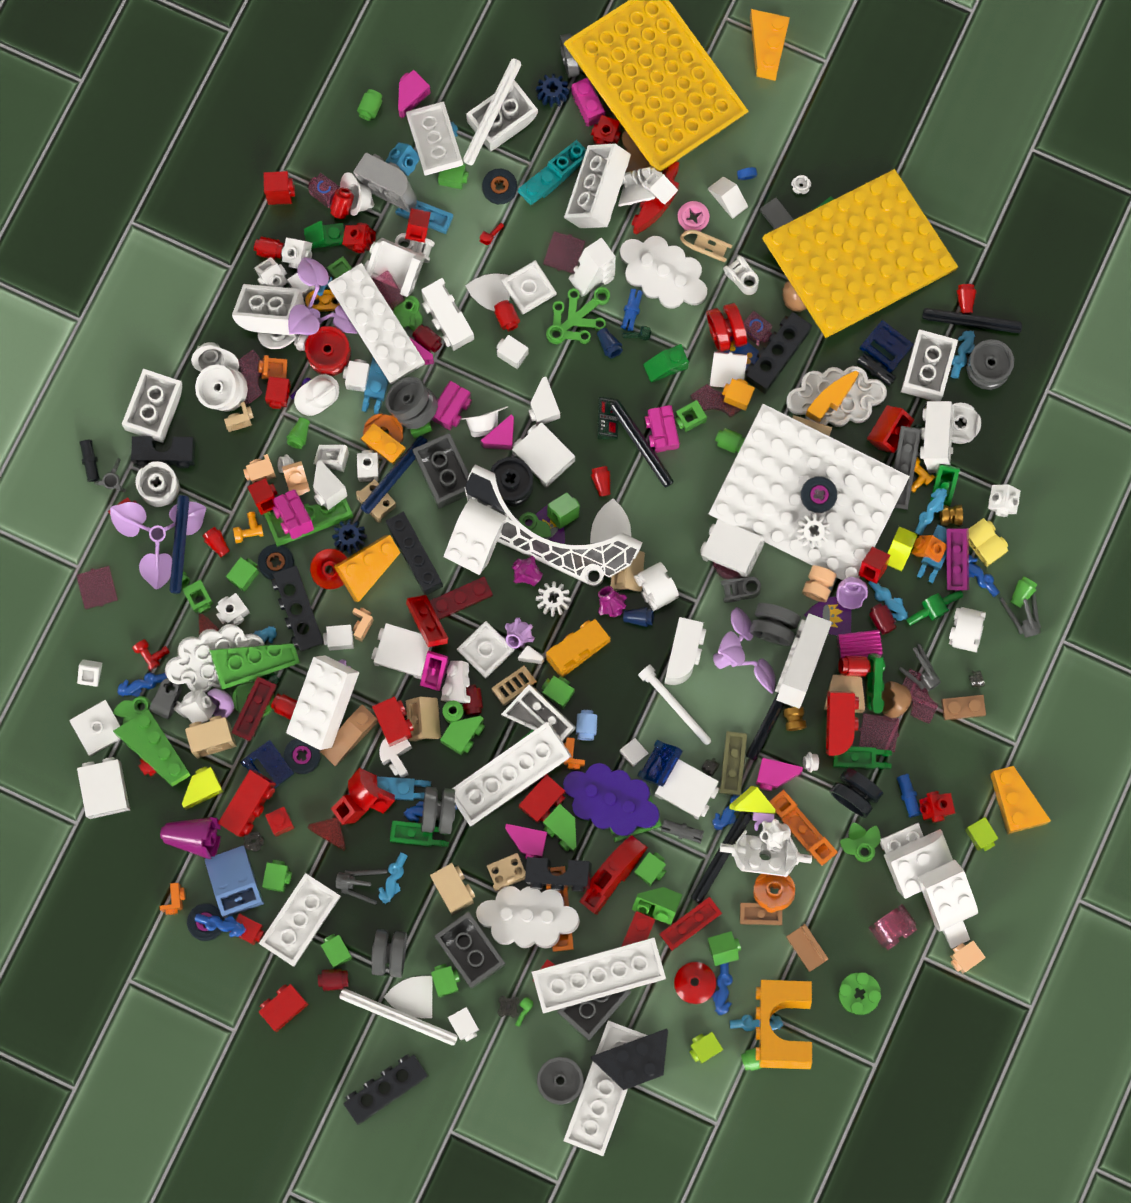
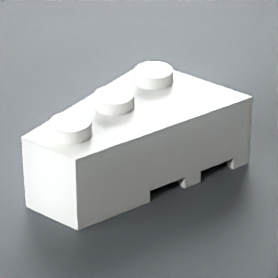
M602 237L584 249L578 260L580 266H575L573 269L575 274L570 275L568 278L580 292L581 297L601 284L606 285L614 279L616 256Z
M443 278L421 289L423 296L422 307L427 314L431 313L434 318L431 321L437 331H442L444 335L442 340L447 347L451 346L452 350L455 351L474 340V334L462 312L456 306L452 294L450 295L445 288Z
M927 401V408L923 409V421H926L925 427H922L921 432L924 446L920 448V458L924 459L928 473H936L939 464L951 466L950 460L951 454H953V447L951 445L954 432V408L951 401Z
M528 685L501 714L533 730L549 722L562 742L576 729L532 685Z

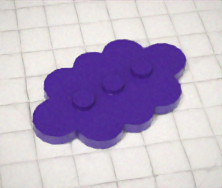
M597 763L590 766L586 773L573 771L564 779L563 786L565 792L574 798L572 807L575 815L583 820L591 819L593 824L599 829L611 828L614 833L624 837L632 834L637 826L645 829L652 828L659 821V809L649 801L651 793L648 785L642 780H631L630 776L623 770L612 772L605 764Z

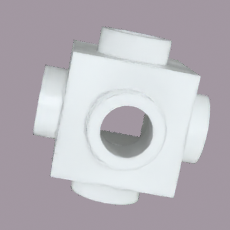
M286 238L285 246L281 253L282 262L289 263L288 267L297 269L302 258H312V243Z
M271 257L254 268L260 277L257 281L261 286L284 287L288 283L285 278L287 272L281 264L278 265Z
M1009 484L992 485L988 509L996 512V515L1001 517H1007L1008 514H1017L1021 491Z
M236 593L231 597L226 596L218 602L219 605L216 606L219 612L216 616L222 624L239 625L244 621V617L250 613Z

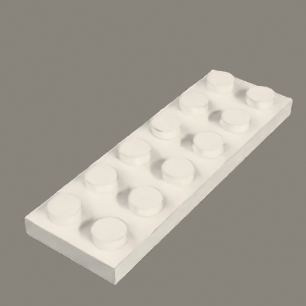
M362 263L327 284L391 385L425 364V361Z
M546 722L452 789H455L456 806L469 826H473L572 756L551 724Z
M655 938L532 972L543 1014L666 979Z
M608 1021L596 1054L647 1035ZM592 1062L564 1142L604 1156L628 1089L622 1090L594 1062Z

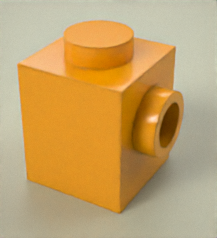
M732 378L731 383H726L722 395H725L724 402L746 411L755 387L748 385V382L745 380H735Z

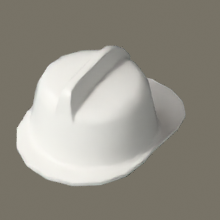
M344 173L341 178L340 188H348L354 194L350 209L351 215L355 216L358 212L373 208L374 202L371 189L359 183L352 173Z
M212 342L198 346L191 359L194 368L200 372L208 366L216 364L237 370L239 368L238 359L233 353L220 348L219 345Z
M327 374L314 377L297 390L294 397V404L297 410L307 416L319 414L337 400L339 385L332 376Z
M508 406L481 416L461 418V420L466 419L472 437L486 436L498 426V411L508 408Z

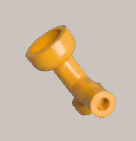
M918 457L916 459L915 472L919 477L912 484L911 491L913 493L923 483L928 485L935 478L933 474L930 475L919 465L920 459Z
M255 512L247 513L250 529L233 528L236 544L241 543L243 538L257 535L260 537L264 536L262 524L257 525Z

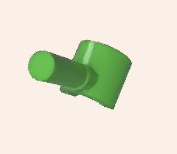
M525 997L519 1004L524 1010L515 1024L520 1027L525 1015L534 1005L533 1001L528 997Z

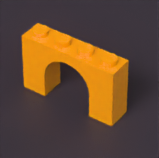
M761 980L760 987H756V1000H760V1007H756V1020H760L759 1027H756L755 1037L756 1040H759V1047H756L755 1059L759 1060V1067L811 1069L812 1042L787 1041L779 1038L772 1031L769 1020L775 1012L784 1008L810 1009L812 1003V981Z

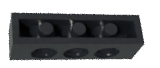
M793 312L789 317L785 316L779 325L781 328L778 333L775 331L768 339L770 344L767 348L762 347L756 356L759 359L755 364L751 363L745 371L747 374L745 381L766 394L811 332L812 325ZM785 333H791L794 336V338L788 340L783 335ZM776 348L780 349L782 351V354L778 356L774 355L772 353V350ZM767 364L771 367V370L763 371L760 366Z
M404 511L386 520L391 535L424 595H429L442 588V581Z
M297 566L273 573L274 579H271L274 590H279L281 598L278 599L281 610H286L288 615L284 619L288 630L292 629L295 635L291 637L294 647L296 649L299 648L300 652L323 645L324 642ZM287 585H293L296 588L292 596H287L284 593ZM295 604L302 606V612L299 615L291 613V608ZM302 623L309 625V631L304 635L298 632V626Z
M407 1054L399 1059V1065L392 1069L389 1066L380 1073L382 1077L376 1081L372 1078L363 1085L364 1089L359 1093L355 1090L345 1097L347 1101L343 1104L357 1125H360L429 1077L414 1054L411 1057ZM400 1070L408 1072V1079L404 1082H400L397 1079V1073ZM383 1082H388L391 1086V1090L387 1094H382L379 1090V1086ZM370 1094L373 1097V1103L366 1107L362 1104V1097Z

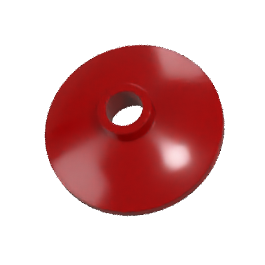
M324 549L318 552L310 564V574L313 581L319 587L328 590L343 586L344 583L334 566L347 559V557L336 549ZM328 565L332 568L330 573H327L325 570Z
M690 962L682 966L676 973L674 980L675 990L683 1001L690 1004H701L709 1000L714 994L716 977L707 965L700 962ZM692 979H698L699 984L697 986H693L691 984Z

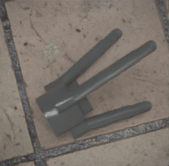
M118 458L111 472L107 473L103 480L95 481L94 484L104 485L108 489L115 488L125 493L126 489L119 485L120 479L116 474L121 459Z
M1035 593L1032 595L1034 618H1032L1027 599L1023 600L1028 618L1022 621L1023 626H1021L1004 598H1000L1005 610L1018 628L1019 634L1024 633L1025 638L1041 633Z
M918 644V649L914 647L913 651L926 671L920 676L922 680L919 681L903 667H900L899 670L916 683L921 690L926 688L929 692L937 687L941 681L921 644Z
M345 870V873L338 872L336 889H341V893L349 894L376 905L377 901L350 890L354 888V885L371 886V882L355 880L354 876L386 874L388 871Z

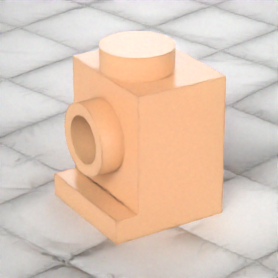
M268 454L264 455V460L255 459L250 462V465L246 466V469H243L247 481L251 480L253 484L264 478L266 480L276 478Z

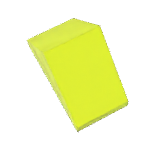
M900 526L898 527L887 553L891 555L888 566L900 571L903 570L918 534Z
M750 786L729 807V809L735 811L775 814V808L758 787Z

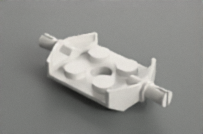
M747 830L742 833L736 844H720V852L732 853L737 867L741 871L787 877L799 862L810 864L812 862V855L800 854L791 836L784 841L781 849L774 847L772 850H768L766 843L759 836L746 835ZM766 854L770 859L763 860L759 855Z

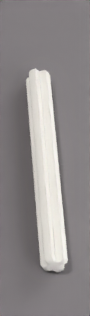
M511 59L463 158L464 163L468 165L474 164L521 67L519 60Z
M343 988L339 998L447 1044L453 1046L457 1041L458 1036L454 1033Z

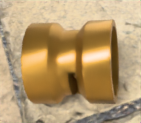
M944 505L943 510L940 511L941 526H948L950 523L962 525V505H955L954 507Z
M792 707L783 710L784 717L788 720L786 731L807 728L806 721L802 719L805 713L804 707H800V709Z

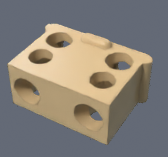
M374 479L361 491H356V499L363 504L372 493L370 490L375 489L379 483ZM386 493L369 514L376 522L380 523L384 516L396 508V502Z
M518 853L487 865L495 891L525 880L526 871ZM513 862H518L516 866L512 865ZM494 870L499 871L497 874L493 873Z

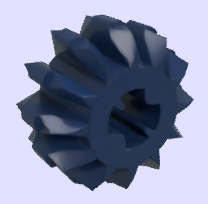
M554 73L551 75L552 78L545 74L544 80L539 79V86L536 87L537 99L542 100L543 106L549 103L552 108L553 104L556 103L560 107L561 101L566 102V95L569 94L568 82L563 81L562 76L555 78Z
M351 519L347 520V525L341 521L340 526L342 528H334V531L338 534H333L332 539L337 540L334 545L335 547L341 546L340 551L342 553L347 548L348 554H352L353 548L358 552L360 551L358 545L365 546V542L362 540L367 539V534L363 533L365 528L364 526L359 527L360 523L358 521L353 525ZM351 533H352L354 538H353V539H352V538H349V539L347 540V539H346V535H349V536H350Z

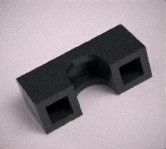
M132 436L131 461L139 468H143L148 463L156 461L163 462L168 466L177 465L178 468H189V466H195L196 442L193 437H173L171 448L166 452H158L155 450V440L153 437Z
M527 857L525 883L530 885V888L543 889V886H551V890L563 891L564 887L572 888L574 892H584V889H590L592 863L590 861L568 860L567 871L563 875L555 876L550 871L551 861L548 858Z

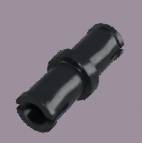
M865 352L857 360L858 364L871 372V376H876L888 387L897 377L884 368L881 362H876Z
M92 440L80 441L79 444L83 456L81 461L82 465H85L87 482L100 480L96 464L98 458L95 457Z

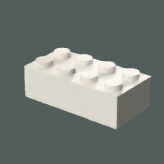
M617 144L588 145L564 218L579 228L608 227L631 154Z
M808 614L806 620H801L775 692L779 693L777 701L800 709L829 632L831 621L812 614Z
M326 655L313 657L286 733L319 750L332 748L359 672Z

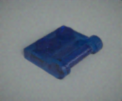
M882 320L859 349L863 352H868L892 373L914 344ZM875 341L895 357L894 360L888 359L874 348L871 343Z
M270 740L240 762L248 771L256 770L259 772L253 763L258 758L273 779V782L276 783L274 788L294 775V772Z
M656 740L653 752L642 771L638 772L637 777L663 787L683 750Z

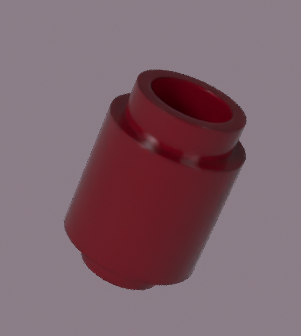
M421 324L412 334L414 341L430 353H436L442 346V343H440L442 338L428 326Z
M880 603L871 608L872 612L869 616L876 629L882 635L897 628L895 625L896 620L887 605L883 606Z
M470 685L466 687V695L470 696V703H462L465 715L482 714L481 688H476V685Z
M342 968L322 970V974H318V986L323 987V991L342 990L344 987H349L348 971L342 970Z

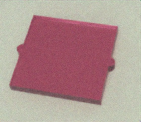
M554 232L543 264L556 268L557 271L563 270L575 274L573 269L575 266H578V260L581 257L585 241L574 238L571 234L567 236Z
M389 270L377 278H372L392 311H394L396 306L405 301Z
M109 566L96 570L92 568L89 572L76 575L85 609L96 606L103 607L104 604L118 601Z
M863 713L862 726L859 729V732H861L859 747L891 750L895 753L896 740L899 737V718Z

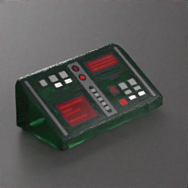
M599 397L598 439L618 440V419L610 408V405L618 401V399Z

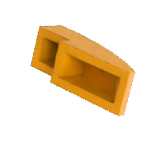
M851 372L823 390L810 405L805 416L820 423L829 407L837 411L855 383L859 372Z

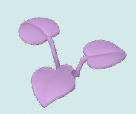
M306 257L302 258L297 268L298 276L306 285H315V290L308 307L298 304L291 309L288 318L289 334H315L319 330L320 324L331 317L334 318L333 324L337 329L345 333L357 334L358 332L340 305L335 308V313H330L320 318V312L312 308L320 288L319 285H327L329 276L325 267L318 261Z
M126 502L112 506L110 508L111 519L115 528L121 534L134 537L141 528L148 531L150 539L155 542V554L145 555L140 561L139 570L142 577L154 589L161 588L171 577L172 558L166 553L159 555V542L165 538L166 531L175 526L177 504L169 512V517L174 523L164 528L159 525L152 528L142 525L146 520V512L138 503ZM189 502L186 535H192L201 528L206 512L204 505Z
M736 607L731 612V624L739 634V637L732 631L725 634L718 653L713 655L714 663L719 669L729 665L732 667L741 665L755 666L754 674L757 680L773 694L775 691V674L771 665L764 659H759L758 662L745 661V654L740 642L744 638L747 641L753 638V635L749 632L752 622L743 610Z

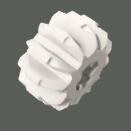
M815 513L812 514V520H810L808 515H805L806 523L799 520L798 524L803 527L795 529L796 532H802V535L797 536V539L805 538L802 543L803 546H806L810 541V548H814L816 541L817 546L822 547L820 539L827 542L828 538L823 535L831 534L830 530H824V527L830 525L829 522L821 524L824 520L823 516H820L816 521L817 515ZM816 526L818 534L810 536L811 531L808 530L809 527Z
M552 582V587L550 588L545 583L546 591L539 588L538 592L541 596H536V601L540 602L537 605L538 609L544 608V615L550 610L551 617L555 616V611L562 615L561 608L568 610L569 606L566 603L571 602V598L565 597L569 594V590L562 591L564 588L563 584L556 588V582ZM554 595V598L557 596V602H549L550 596Z

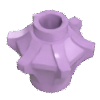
M516 618L515 622L511 624L506 623L507 645L516 649L524 647L527 642H533L535 639L531 633L533 626L531 624L528 625L526 622H521L520 618Z

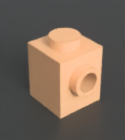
M971 941L966 946L961 943L953 949L954 954L950 956L952 958V966L957 972L961 971L962 974L986 958L974 941Z

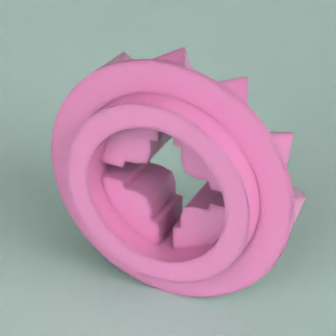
M690 201L681 206L678 211V221L684 230H697L701 232L703 228L707 227L710 215L705 205L697 201ZM690 211L694 215H699L697 223L694 220H688L690 218Z

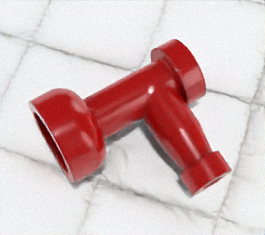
M143 639L135 644L132 649L135 653H140L149 665L148 669L151 671L160 665L158 660L164 655L169 654L170 651L165 646L151 655L147 649L149 643L146 639Z

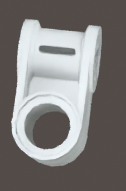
M401 233L396 237V244L399 245L403 241L408 242L410 245L406 248L426 256L423 263H429V254L431 248L435 245L432 240L426 238L425 243L405 239L406 233Z
M739 255L736 261L729 266H725L723 270L744 294L752 295L758 289L759 279L745 259ZM750 280L754 282V285L747 286L745 282Z

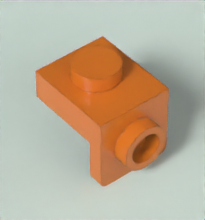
M264 355L258 364V372L261 373V379H269V376L286 378L287 359L269 358V355Z
M919 535L915 540L911 553L916 557H929L935 562H940L947 544L933 535Z
M567 737L566 743L563 744L572 757L566 760L564 765H568V769L580 770V767H585V760L573 759L575 738Z
M170 883L172 904L159 906L160 911L165 912V915L178 914V910H183L182 900H186L185 888H181L179 883Z

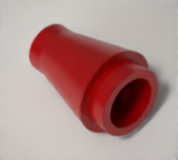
M973 284L958 285V290L956 291L961 313L972 314L976 289H974Z
M607 466L591 469V477L599 497L611 495L610 471H608Z
M213 527L202 535L205 539L204 542L220 558L230 552L220 529L218 530L216 527Z

